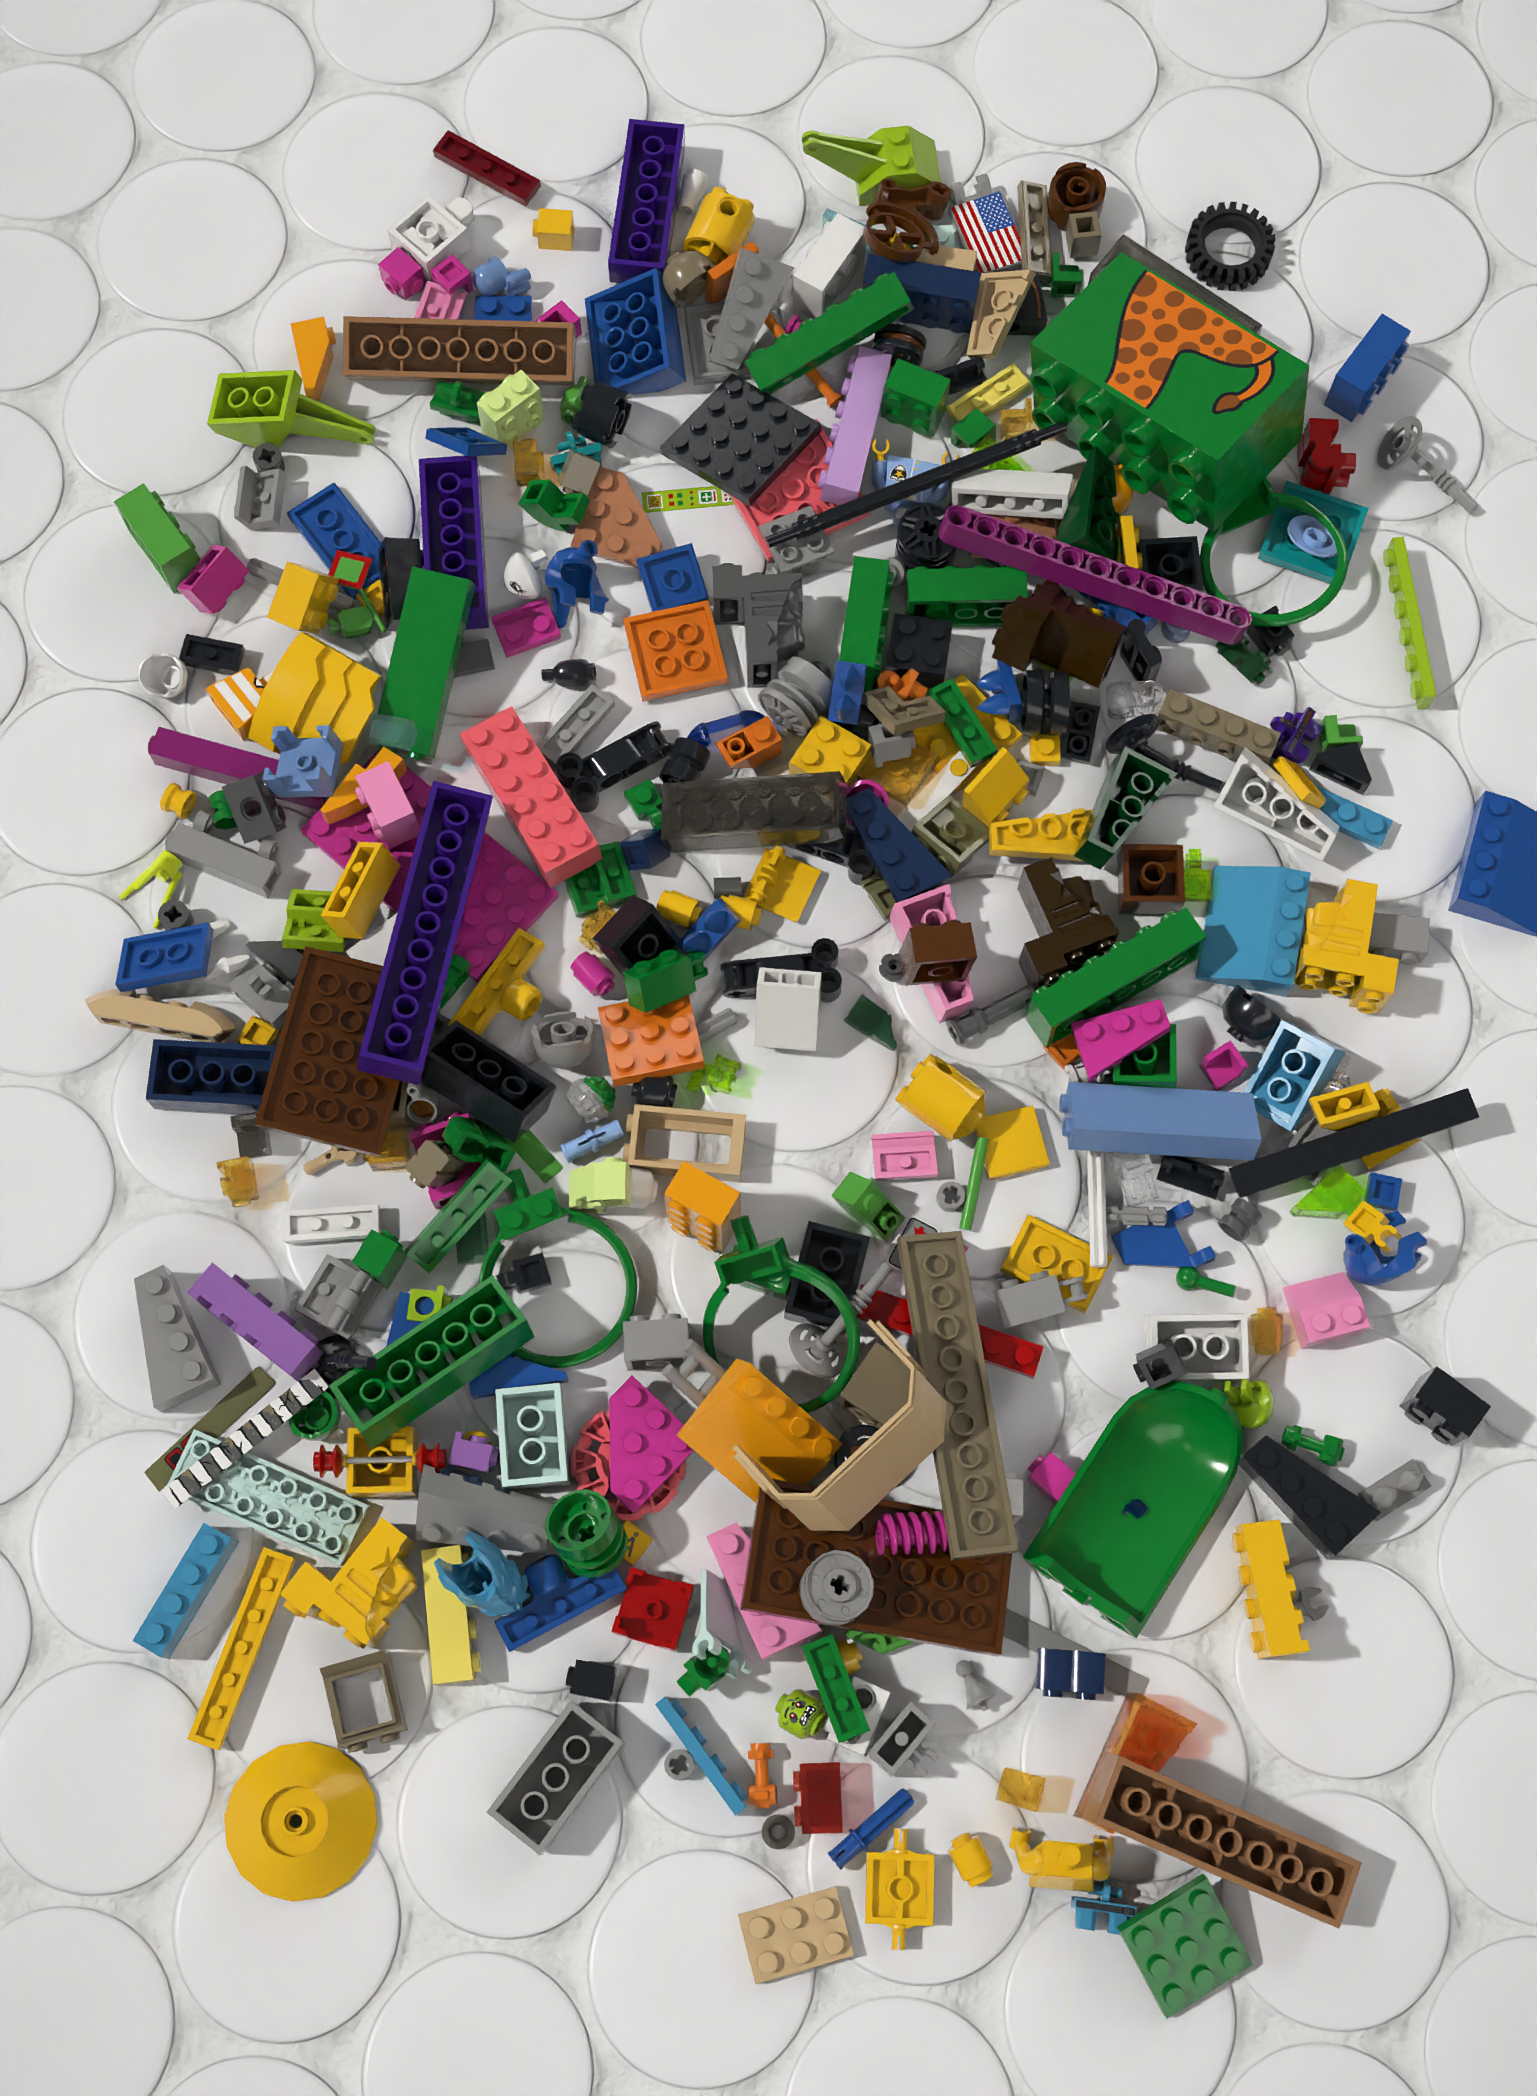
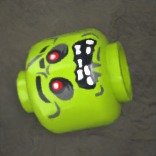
M795 1689L789 1695L784 1693L775 1707V1711L779 1713V1727L799 1739H807L810 1735L815 1737L822 1728L827 1713L823 1711V1702L802 1689Z

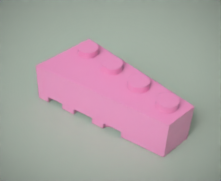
M949 884L894 904L889 920L901 945L909 928L916 924L929 923L931 926L956 920L955 909L952 908L950 898L951 890ZM967 976L966 980L920 984L939 1023L966 1014L974 1000L969 976Z
M737 1522L707 1536L709 1545L761 1661L822 1632L815 1623L740 1610L750 1539Z

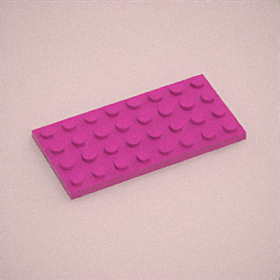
M378 750L362 767L366 769L380 751ZM406 766L407 771L398 781L414 811L419 828H421L431 786ZM369 806L348 818L332 824L325 822L319 810L300 829L303 836L343 870L358 842L383 843L388 849L385 840L381 842L377 840L367 817V814L371 813ZM486 832L484 833L454 950L456 955L458 954L469 961L471 964L469 975L476 983L482 979L517 929L520 928L526 932L559 897L556 890L549 888L544 880ZM418 836L388 849L398 861L400 867L382 903L395 914L398 913Z

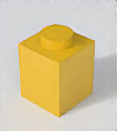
M539 208L538 220H533L532 229L533 237L538 239L539 249L572 251L575 229L573 210Z

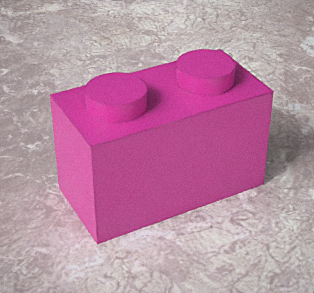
M212 545L179 584L177 589L200 612L214 615L225 607L226 599L231 593L243 585L244 577L249 573V570L226 546Z

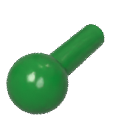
M1182 1267L1176 1274L1178 1286L1185 1291L1201 1288L1231 1298L1234 1297L1235 1285L1201 1276L1196 1268Z

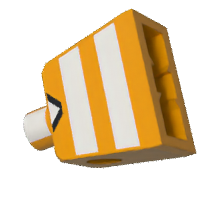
M245 668L205 688L211 701L243 741L248 739L255 710L273 670L259 680L250 668Z

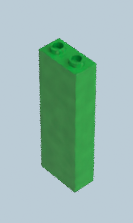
M412 566L371 742L380 745L379 751L384 746L395 754L397 750L408 752V758L425 762L426 756L435 758L476 586L471 580Z

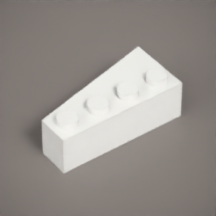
M1246 746L1214 805L1215 808L1321 861L1326 856L1340 828L1337 823L1320 809L1303 802L1285 779Z

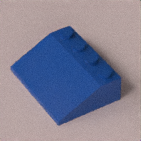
M654 268L585 298L594 382L602 381L632 395L660 392L686 382L677 307L672 304L664 289L663 273L658 268Z
M1485 790L1475 804L1448 911L1537 937V811L1516 799Z

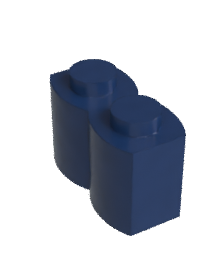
M1037 1648L1035 1688L1043 1689L1042 1696L1062 1698L1063 1691L1076 1692V1699L1096 1700V1694H1104L1106 1653Z

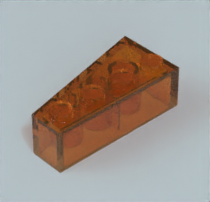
M1127 1692L1073 1816L1103 1832L1114 1834L1115 1831L1082 1817L1105 1753L1109 1752L1119 1755L1158 1773L1168 1759L1174 1756L1180 1748L1181 1742L1188 1733L1193 1731L1197 1723L1139 1693Z

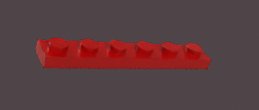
M877 1290L871 1297V1304L866 1303L868 1307L866 1309L862 1308V1315L857 1314L856 1316L857 1319L866 1322L871 1319L874 1324L879 1321L886 1329L913 1338L906 1299ZM978 1324L985 1363L1032 1379L1034 1378L1044 1346Z

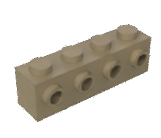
M1169 688L1157 716L1160 720L1158 730L1234 761L1238 760L1246 746L1264 763L1268 764L1281 734Z

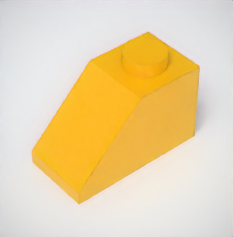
M1369 1082L1309 1098V1103L1320 1128L1333 1131H1341L1374 1120L1381 1109Z

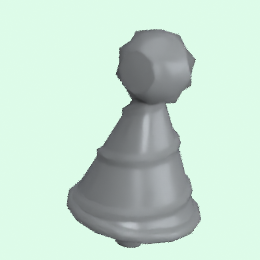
M967 1660L959 1661L956 1664V1673L958 1676L965 1677L967 1710L980 1705L982 1711H986L989 1708L985 1701L994 1697L996 1693L992 1692L979 1679L971 1675L973 1670L971 1662Z

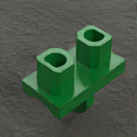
M438 381L435 394L429 406L431 410L439 411L441 415L449 417L455 415L466 418L468 422L477 424L480 421L477 402L485 392L466 388L463 382L456 381L455 384Z
M722 1646L719 1655H714L707 1648L705 1652L706 1659L701 1660L693 1656L683 1665L688 1671L676 1682L689 1697L701 1688L706 1691L725 1676L724 1671L727 1670L731 1661L730 1654L726 1648Z

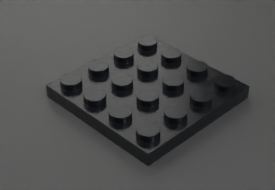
M732 373L660 446V450L663 456L746 505L751 506L821 432V423L766 392L762 393L759 388Z

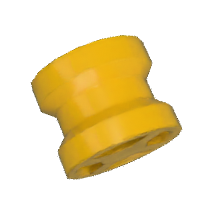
M171 783L162 795L160 808L166 812L173 811L178 818L186 819L195 807L197 794L191 790L184 791L180 785Z

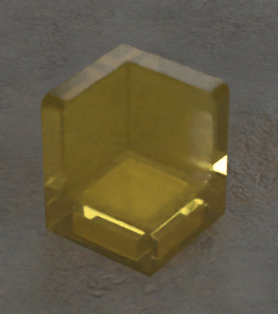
M1025 398L1023 409L1000 410L1001 441L1032 429L1031 398Z
M1004 1768L995 1800L1028 1811L1037 1812L1046 1779L1010 1768Z

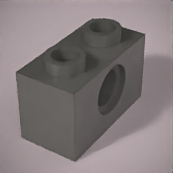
M264 771L221 787L244 844L272 835L286 828L285 813L282 807L277 805L274 793L262 780ZM253 800L260 803L261 813L254 810Z

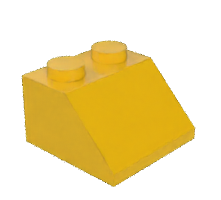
M1002 747L964 789L962 806L988 827H990L991 823L1006 821L1010 815L1008 811L1014 804L1019 806L1029 795L1027 789L1030 779L1005 747Z

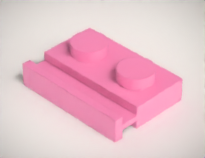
M427 281L414 318L460 319L467 300V293L455 291L452 295H449L439 284Z
M934 1131L872 1135L875 1181L934 1178L938 1176Z

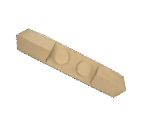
M119 989L99 992L85 999L88 1008L100 1023L198 1042L224 1043L229 1040L237 1029L222 1012L210 1005L197 1001L188 1008V1005L182 1002L170 1001L169 1004L160 1003L158 999L147 995H140L139 998H136V990L120 992Z

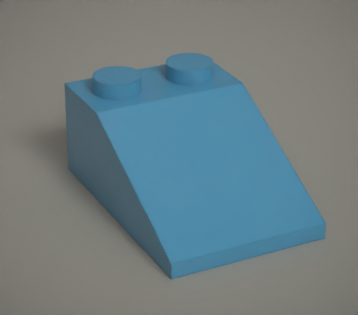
M1281 1020L1243 1093H1253L1257 1113L1293 1132L1311 1107L1309 1098L1321 1094L1332 1079L1346 1051L1293 1022Z

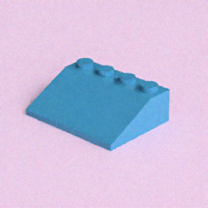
M1215 866L1204 925V933L1207 935V938L1199 956L1196 979L1232 987L1238 984L1243 989L1286 997L1294 984L1311 873L1285 867Z

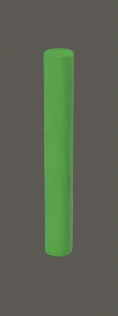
M977 1137L959 1226L961 1230H972L989 1143L987 1138Z

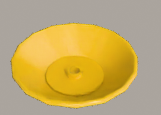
M311 1741L280 1745L254 1760L233 1786L224 1815L226 1847L240 1875L263 1894L290 1902L323 1898L348 1883L368 1858L378 1826L375 1794L361 1767L339 1749ZM296 1814L302 1818V1824L298 1828L293 1827L291 1824V1819Z

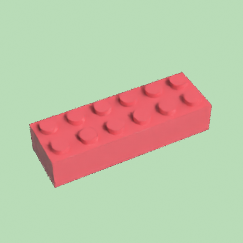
M512 706L460 733L465 752L549 888L594 865L595 862L603 860L599 843Z

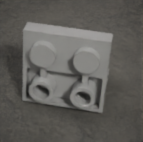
M327 1254L294 1310L351 1341L383 1286L371 1279V1276L361 1270L357 1271Z

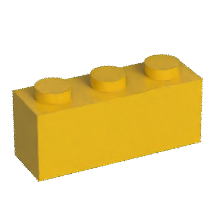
M358 842L320 915L341 938L364 939L400 867L398 861L383 843Z

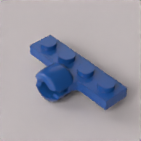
M554 1554L547 1555L530 1564L524 1571V1574L527 1576L528 1585L533 1593V1599L523 1605L522 1610L507 1614L495 1620L494 1623L508 1651L511 1652L627 1588L616 1567L611 1572L600 1577L585 1578L578 1576L571 1578L567 1575L558 1556Z

